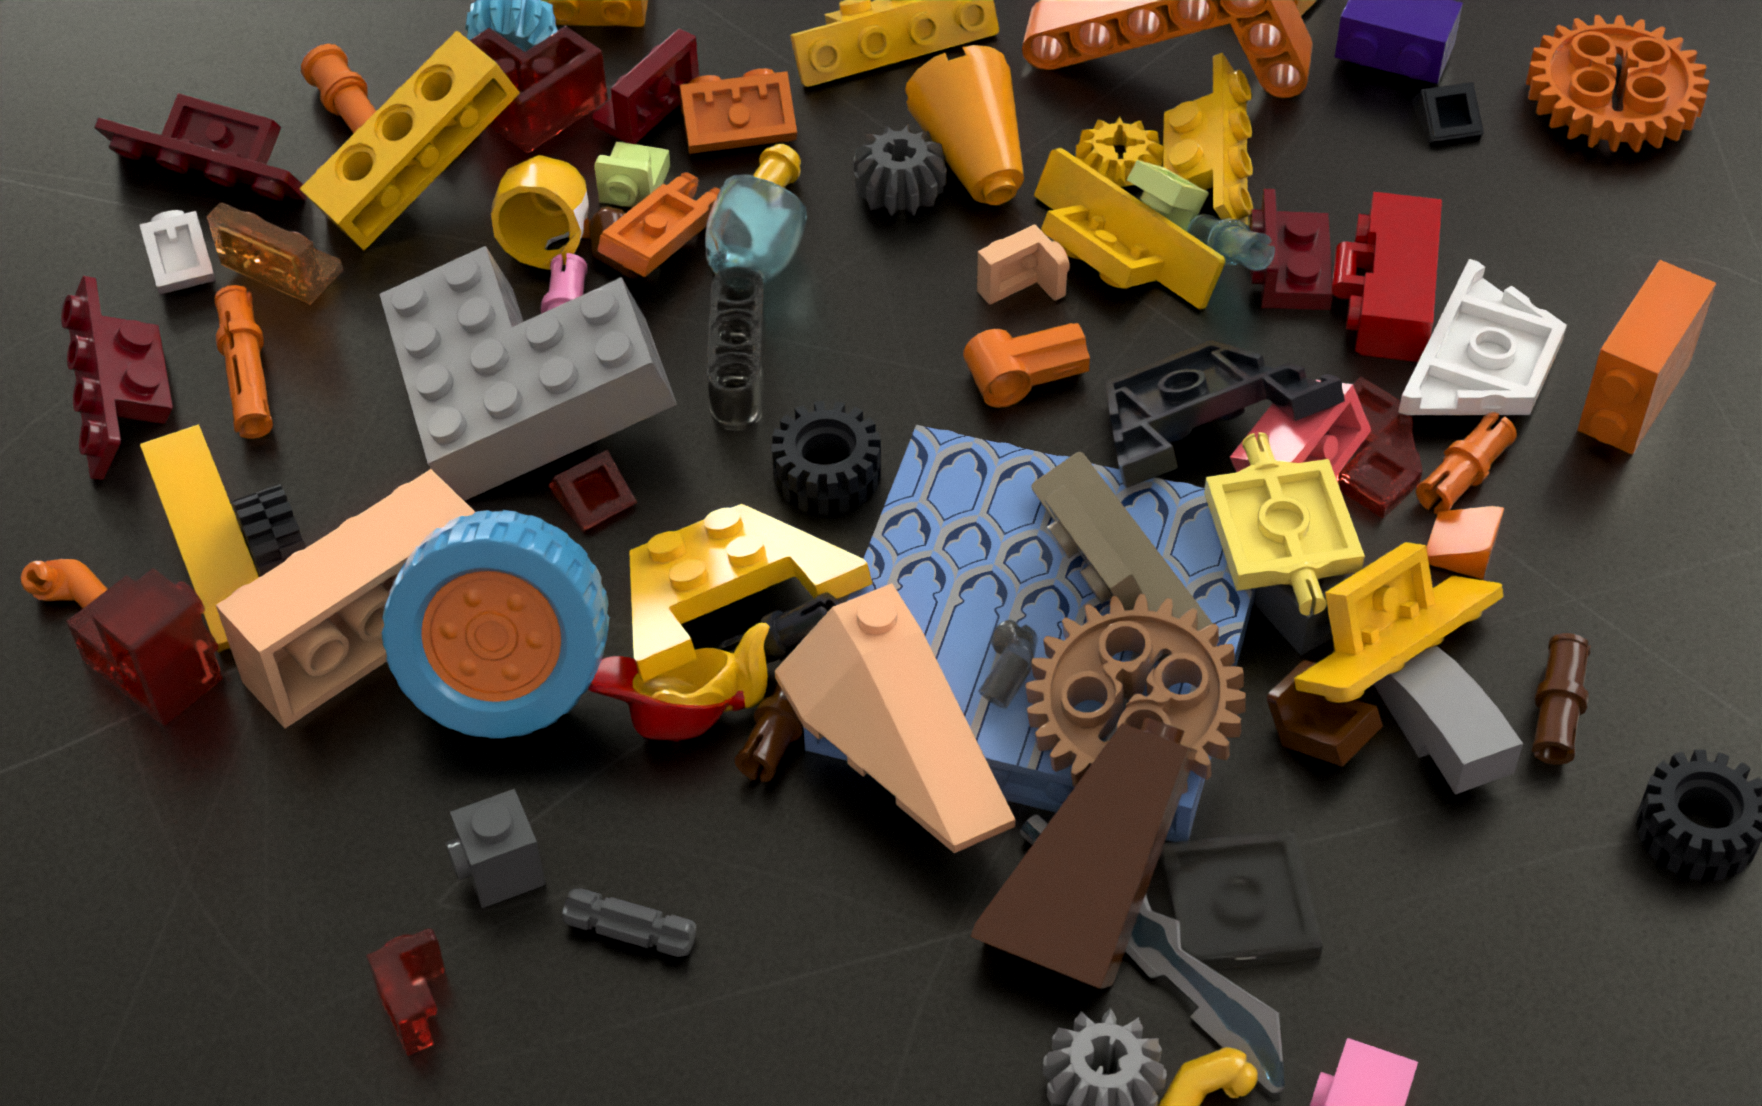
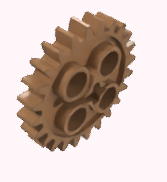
M1139 594L1133 610H1124L1118 597L1113 596L1110 601L1109 614L1102 616L1095 607L1087 604L1085 605L1087 623L1080 626L1075 621L1065 617L1062 620L1065 640L1063 641L1051 636H1046L1043 639L1045 654L1048 658L1032 659L1033 677L1037 680L1026 683L1028 702L1033 704L1027 708L1029 725L1033 728H1039L1035 732L1038 750L1053 749L1050 753L1051 767L1055 772L1073 764L1071 778L1074 787L1108 743V741L1104 742L1100 739L1105 738L1111 733L1116 725L1118 729L1122 723L1141 729L1145 717L1185 731L1180 744L1198 750L1191 771L1206 780L1211 777V762L1208 755L1222 760L1229 758V741L1225 737H1240L1241 718L1237 714L1244 713L1246 709V693L1239 691L1240 688L1244 687V672L1242 667L1232 666L1235 663L1234 646L1232 644L1217 646L1219 643V627L1216 624L1206 626L1197 631L1198 612L1196 609H1190L1177 619L1173 617L1172 599L1167 598L1161 604L1158 611L1155 612L1148 611L1145 594ZM1121 651H1134L1140 654L1137 659L1127 662H1121L1112 658ZM1161 655H1170L1163 659L1154 670L1153 665ZM1177 683H1189L1197 687L1194 692L1188 694H1175L1168 690L1169 687ZM1146 685H1147V697L1144 696V695H1142V693H1143L1144 690H1145V686H1146ZM1124 698L1129 700L1126 704V709L1124 708ZM1086 700H1095L1103 704L1099 710L1093 712H1081L1074 709L1078 703ZM1187 782L1182 794L1188 792Z

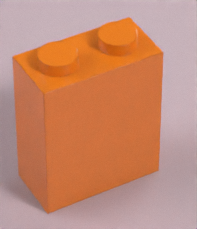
M1659 260L1600 349L1577 431L1627 453L1634 454L1691 363L1716 286L1715 282Z

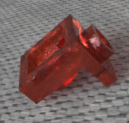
M428 928L414 935L406 934L393 938L381 949L366 955L376 992L407 1056L434 1045L427 1018L438 1012L426 981L443 974L445 967L438 939L433 929Z

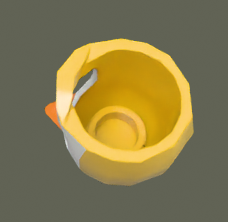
M541 155L508 169L501 179L492 202L491 210L494 237L504 251L521 263L551 270L552 259L561 254L563 265H565L567 253L575 254L581 238H590L589 203L585 179L568 162ZM566 237L570 238L566 245L560 249L547 250L552 242Z

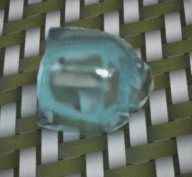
M734 175L726 179L714 202L706 227V259L715 275L719 279L733 285L737 290L751 287L757 288L762 284L773 282L792 263L802 243L808 221L806 207L793 193L771 181L750 175Z

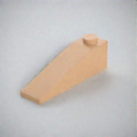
M892 583L832 607L775 670V679L803 727L819 740L825 737L847 756L848 765L864 777L868 773L896 797V805L953 853L1015 827L1016 819L923 631Z

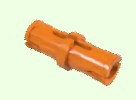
M1491 412L1486 414L1464 440L1453 442L1445 450L1444 455L1446 456L1443 458V462L1416 488V496L1424 508L1429 510L1441 497L1442 501L1434 508V514L1438 515L1439 511H1449L1471 485L1477 486L1489 476L1490 472L1488 470L1491 468L1490 465L1517 438L1516 429L1508 418L1504 416L1492 430L1491 426L1499 419V413Z

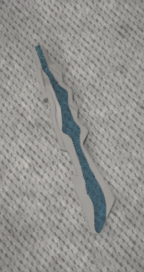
M1034 815L1023 824L1020 835L1033 845L1048 823L1039 815ZM1145 895L1125 952L1150 978L1166 975L1199 1006L1190 1017L1223 1048H1235L1244 1052L1247 1055L1246 1062L1251 1063L1257 1069L1258 1081L1268 1091L1272 1093L1281 1092L1285 1086L1279 1013L1182 950L1179 921L1152 911L1146 897L1147 895Z

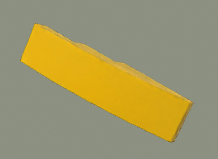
M198 424L141 443L140 447L216 649L220 652L229 649L230 645L216 605L231 596L238 588L258 579L259 576Z

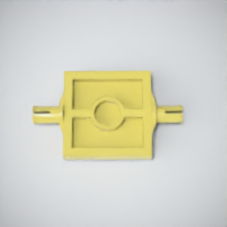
M1258 432L1256 440L1255 433H1252L1242 442L1250 466L1237 473L1206 477L1204 491L1236 591L1289 584L1293 587L1300 613L1310 616L1312 607L1313 614L1316 615L1327 606L1318 579L1357 573L1363 567L1365 555L1329 459L1303 463L1277 461L1272 453L1268 436L1265 433Z

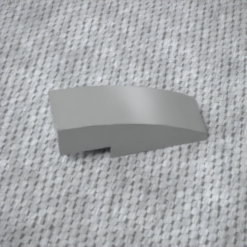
M1434 646L1425 649L1407 661L1400 671L1388 674L1373 684L1418 757L1430 754L1455 794L1514 774L1523 742L1478 683L1439 647Z

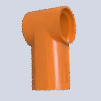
M1070 323L1012 338L1006 330H986L973 337L967 343L963 352L964 360L984 402L995 408L1008 407L1018 403L1026 397L1032 386L1089 372L1090 366L1086 337L1078 323Z

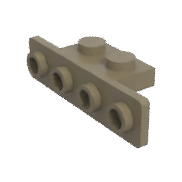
M1075 453L1032 483L1031 488L1034 494L1054 520L1053 523L1047 526L1048 531L1068 559L1078 553L1084 560L1087 567L1081 570L1080 574L1101 604L1111 597L1117 596L1124 610H1133L1139 594H1145L1148 611L1157 612L1161 604L1169 598L1172 599L1173 617L1179 619L1187 611L1194 608L1198 612L1197 631L1213 624L1084 453ZM1163 654L1159 657L1157 661L1160 663L1163 659L1170 655Z

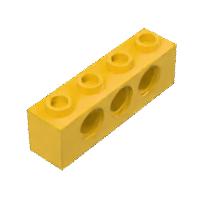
M456 31L317 169L300 190L326 217L365 251L520 92L494 60L459 31Z

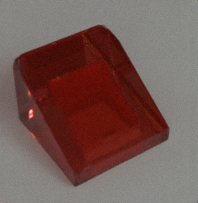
M608 450L558 474L549 484L555 497L582 531L637 503Z

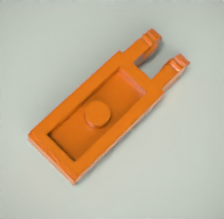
M688 172L682 173L681 176L675 178L668 185L662 184L605 229L602 235H600L597 252L620 263L623 267L646 277L702 229L707 227V220L720 189L714 187L695 201L692 198L697 191L698 177Z

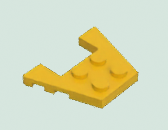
M743 504L733 508L715 510L708 514L704 520L680 530L657 534L648 543L629 550L633 651L640 678L645 682L697 660L692 640L681 624L792 577H796L813 598L828 592L836 599H839L873 584L868 563L863 558Z

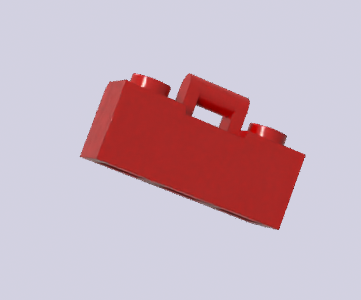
M1373 192L1369 215L1358 214L1354 242H1341L1336 246L1331 291L1338 298L1350 299L1346 330L1357 331L1355 351L1360 355L1419 362L1430 339L1434 321L1442 199ZM1357 267L1367 271L1365 276L1356 275Z

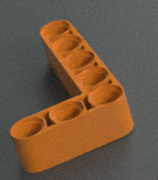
M1041 0L1031 8L1022 53L1027 62L1034 67L1051 70L1231 24L1263 89L1273 96L1289 98L1300 94L1306 88L1313 44L1293 0Z

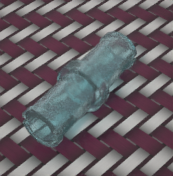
M1201 214L1192 219L1188 225L1187 232L1224 256L1226 265L1241 264L1250 270L1259 271L1270 265L1274 258L1275 247L1267 245L1273 242L1272 239L1266 234L1251 231L1249 226L1240 220L1232 218L1220 220L1210 214Z

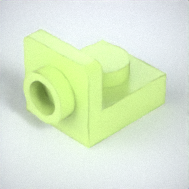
M616 141L611 155H599L594 164L599 202L632 208L664 183L671 166L669 150Z
M1139 160L1136 161L1127 178V181L1144 190L1140 198L1143 203L1188 233L1209 195V192L1172 171Z

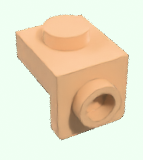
M1035 224L1004 239L996 240L978 251L977 292L991 305L1030 285L1038 283L1056 301L1066 296L1067 272L1070 267L1067 254L1058 242L1051 241Z

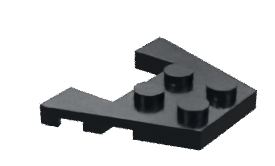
M1209 340L1106 380L1104 382L1123 485L1129 488L1178 468L1173 446L1169 442L1187 437L1191 433L1192 428L1212 420L1225 421L1237 418L1246 411L1247 406L1265 399L1270 400L1295 421L1345 402L1341 379L1337 376L1325 374L1320 377L1321 382L1306 377L1305 367L1292 363H1286L1276 368L1265 366L1264 358L1261 354Z

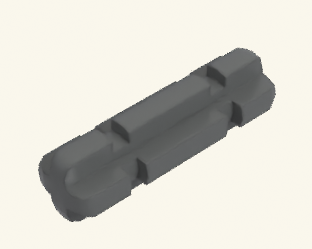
M582 888L572 889L569 892L562 912V920L566 925L583 930H592L596 927L597 934L645 948H653L654 945H657V951L676 957L687 956L692 949L696 937L697 926L693 920L675 915H667L663 918L661 911L613 897H606L605 900H602V894Z

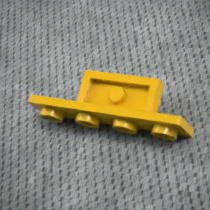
M844 0L839 3V11L825 14L826 25L794 33L790 37L800 82L802 85L810 87L993 36L999 32V25L994 0H876L872 2L870 0Z
M1222 52L1213 56V93L1193 101L1181 103L1177 107L1164 112L1163 167L1203 190L1213 187V209L1234 239L1239 242L1248 238V216H1250L1251 209H1253L1252 199L1248 192V177L1253 174V167L1247 152V139L1252 137V127L1247 116L1246 102L1251 100L1252 94L1249 82L1243 71L1240 69L1234 71Z
M1064 149L1051 150L1034 193V197L1053 209L1047 212L1040 230L1058 242L1065 250L1067 256L1083 260L1099 271L1100 278L1111 286L1127 289L1157 280L1199 310L1206 308L1225 265L1224 256Z
M1408 542L1401 544L1325 592L1335 652L1295 677L1296 690L1325 696L1326 700L1336 703L1349 702L1361 697L1365 689L1386 675L1400 671L1407 661L1425 649L1440 644L1446 635L1464 623L1479 618L1482 615V611L1504 597L1502 584L1451 576L1433 588L1426 545Z

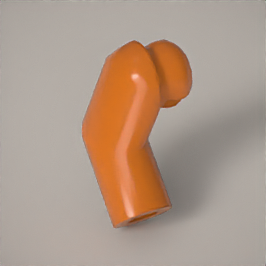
M58 559L46 562L36 560L25 566L21 574V585L24 590L38 600H75L91 618L95 619L106 616L115 606V596L85 564L78 560Z

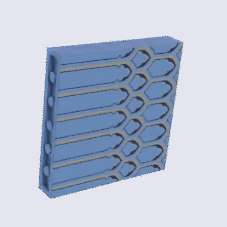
M916 425L864 556V560L868 563L873 584L849 594L847 601L891 583L894 585L923 631L1005 799L1057 812L1075 788L1072 785L1071 778L1073 764L1055 772L1051 767L1050 753L1053 749L1039 751L1037 748L1035 732L1039 728L1030 727L1027 708L1033 704L1028 702L1026 683L1037 680L1033 677L1031 661L1033 658H1048L1045 654L1043 641L1046 636L1065 640L1062 620L1065 617L1082 626L1087 623L1085 605L1091 604L1103 616L1110 613L1111 601L1110 598L1101 604L1080 574V571L1087 567L1081 556L1076 553L1068 559L1047 529V526L1053 523L1054 520L1031 488L1034 481L1069 457L1024 449L1009 443H997L965 436L950 430H938ZM1092 464L1212 623L1219 627V643L1217 646L1232 644L1234 646L1235 663L1232 666H1237L1256 598L1257 588L1236 591L1204 494L1205 488L1196 487L1185 482H1173L1155 477L1126 488L1123 485L1120 469ZM1121 651L1112 658L1121 662H1127L1137 659L1140 654L1134 651ZM1158 661L1153 665L1154 670L1159 664ZM1177 683L1168 688L1170 692L1175 694H1188L1197 689V687L1189 683ZM1147 685L1145 686V690H1144V692L1142 693V695H1144V696H1146V697H1147ZM1124 698V708H1125V709H1126V704L1129 702V700L1126 699V698ZM1086 700L1078 703L1074 709L1081 712H1093L1099 710L1103 704L1095 700ZM1117 725L1111 733L1100 740L1104 742L1109 741L1116 732ZM804 728L806 751L847 761V756L825 737L819 740ZM1190 771L1187 779L1188 792L1181 795L1166 840L1187 845L1205 782L1204 778L1198 776L1193 771Z

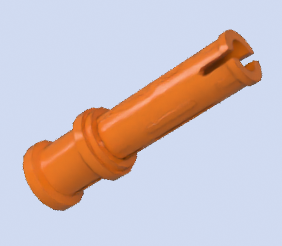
M320 45L312 49L304 57L301 64V73L308 84L319 89L321 92L320 100L326 110L341 116L354 134L376 112V109L367 98L368 86L361 75L349 69L348 58L342 48L337 45Z

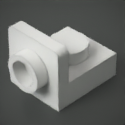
M179 210L166 211L154 216L151 222L140 224L159 295L216 281L196 211L189 213Z

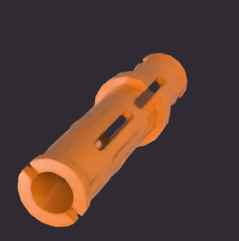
M230 285L220 289L214 297L220 327L216 333L217 349L225 357L228 387L233 409L234 431L236 433L239 432L243 438L256 439L267 435L273 428L260 351L264 346L263 332L254 320L251 292L247 293V289L243 286Z

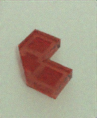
M1361 376L1353 383V386L1372 431L1360 445L1363 450L1342 468L1336 476V480L1342 493L1384 519L1417 488L1421 481L1423 469L1419 452L1415 448L1412 433V416L1398 413L1401 401Z

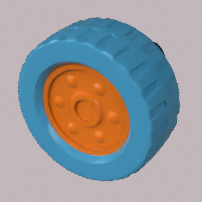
M479 511L473 515L459 516L448 521L444 527L436 528L414 549L401 567L384 607L382 644L386 650V661L389 669L395 676L398 686L425 715L431 717L437 723L463 734L491 739L520 737L557 722L561 715L569 713L577 705L582 694L586 693L604 654L609 630L610 617L607 614L609 602L597 567L592 564L586 551L560 528L548 524L543 519L532 515L520 514L516 511Z

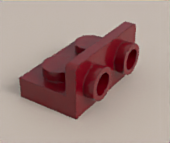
M679 28L663 43L655 46L646 58L629 73L621 76L616 81L615 85L611 88V98L593 113V125L629 144H636L680 104V85L689 84L692 79L699 77L696 36Z
M1263 189L1261 209H1251L1249 221V243L1259 244V250H1252L1251 284H1261V308L1331 310L1333 294L1331 291L1332 264L1329 214L1276 211L1275 189Z

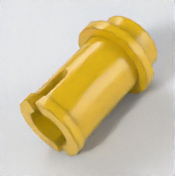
M776 144L773 147L766 148L761 153L759 159L760 166L740 191L741 199H745L744 202L759 214L769 213L786 185L794 183L800 176V157L795 150L784 144Z

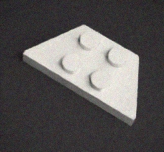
M1469 259L1402 394L1398 413L1405 415H1486L1496 412L1499 415H1530L1562 344L1567 325L1548 311L1535 307L1527 296L1513 286L1505 289L1504 293L1483 278L1485 266L1478 261Z

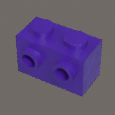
M1348 0L1340 17L1335 58L1401 74L1412 79L1438 84L1455 45L1463 3L1453 0Z

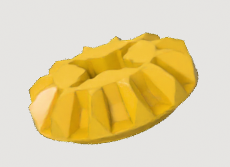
M1119 116L1113 124L1097 120L1094 129L1082 130L1079 143L1076 145V158L1119 187L1132 186L1134 184L1127 181V178L1136 161L1139 160L1162 166L1164 146L1159 144L1158 131L1145 130L1142 120L1130 125L1123 123ZM1114 145L1125 146L1126 153H1123V159H1118V153L1115 152Z

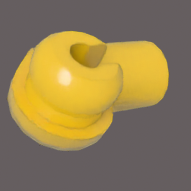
M1222 1048L1181 1065L1158 1106H1200L1208 1093L1223 1088L1230 1098L1246 1096L1257 1083V1069L1251 1063L1246 1062L1247 1055L1244 1052L1235 1048Z

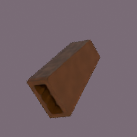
M1148 717L1144 718L1141 729L1122 723L979 917L970 937L1102 989L1113 986L1198 751L1180 744L1185 731Z

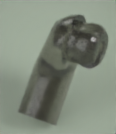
M1013 620L1002 621L996 627L991 638V644L994 650L1001 654V656L978 690L985 699L1003 709H1007L1032 669L1031 661L1035 658L1038 644L1037 633L1027 624L1020 627Z

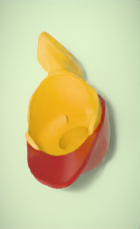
M758 623L751 627L743 635L734 653L716 648L695 650L697 660L645 682L640 678L634 658L624 656L604 658L601 660L588 690L626 702L634 728L645 738L678 742L698 737L709 730L719 720L723 712L731 710L734 712L745 708H752L763 699L768 678L764 641L770 627L767 623Z

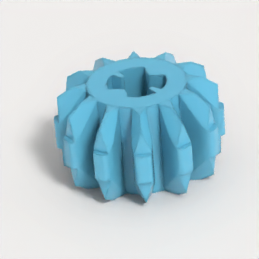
M476 0L475 3L471 4L470 12L467 13L465 27L468 30L467 39L496 63L502 64L504 70L509 66H517L522 70H527L529 64H544L546 55L552 53L553 45L556 44L557 38L553 5L545 1Z

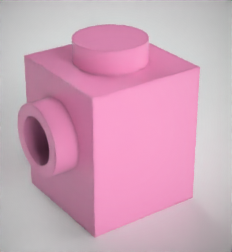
M1347 1038L1335 1076L1324 1072L1320 1073L1310 1106H1405L1418 1062Z

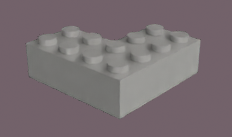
M484 246L380 294L427 463L464 501L677 405L647 321L622 277L523 322L513 288L487 247Z

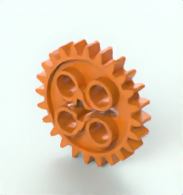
M1595 15L1593 25L1590 26L1579 18H1575L1571 30L1557 25L1554 37L1543 35L1540 48L1534 47L1526 84L1530 86L1528 99L1538 101L1536 108L1538 115L1552 114L1549 124L1551 128L1563 125L1569 126L1568 139L1576 138L1580 134L1588 135V146L1592 148L1600 139L1607 140L1613 152L1617 151L1620 142H1628L1635 152H1640L1642 141L1647 140L1658 149L1662 146L1664 136L1678 141L1682 129L1691 131L1696 117H1701L1709 86V80L1704 79L1706 65L1695 63L1698 53L1696 50L1681 51L1684 40L1682 37L1666 40L1663 38L1665 27L1661 26L1649 32L1645 30V20L1643 19L1638 20L1632 27L1625 24L1622 15H1617L1614 24H1606L1600 15ZM1619 54L1622 58V68L1617 88V96L1620 98L1617 111L1612 109V95L1617 71L1614 63L1616 55Z

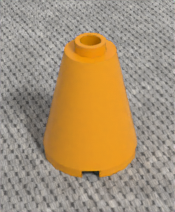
M972 45L963 47L966 56L948 61L946 53L932 58L917 69L906 84L905 92L908 97L906 102L910 114L921 129L929 131L933 142L942 144L946 163L971 197L980 203L1000 205L1011 200L1024 182L1011 70L1001 52L992 47Z

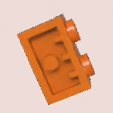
M762 68L751 70L745 73L743 77L722 80L715 75H705L692 79L689 84L680 85V106L684 117L689 154L797 140V127L787 71L774 73L771 69Z

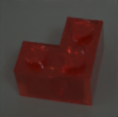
M567 26L526 52L490 27L469 40L499 65L520 92L488 126L527 154L608 100L602 50Z
M154 568L136 582L126 575L66 621L82 660L163 726L167 725L223 679L214 654L219 649L218 644L204 626L201 614L205 611L203 602L186 583L179 581L174 585Z

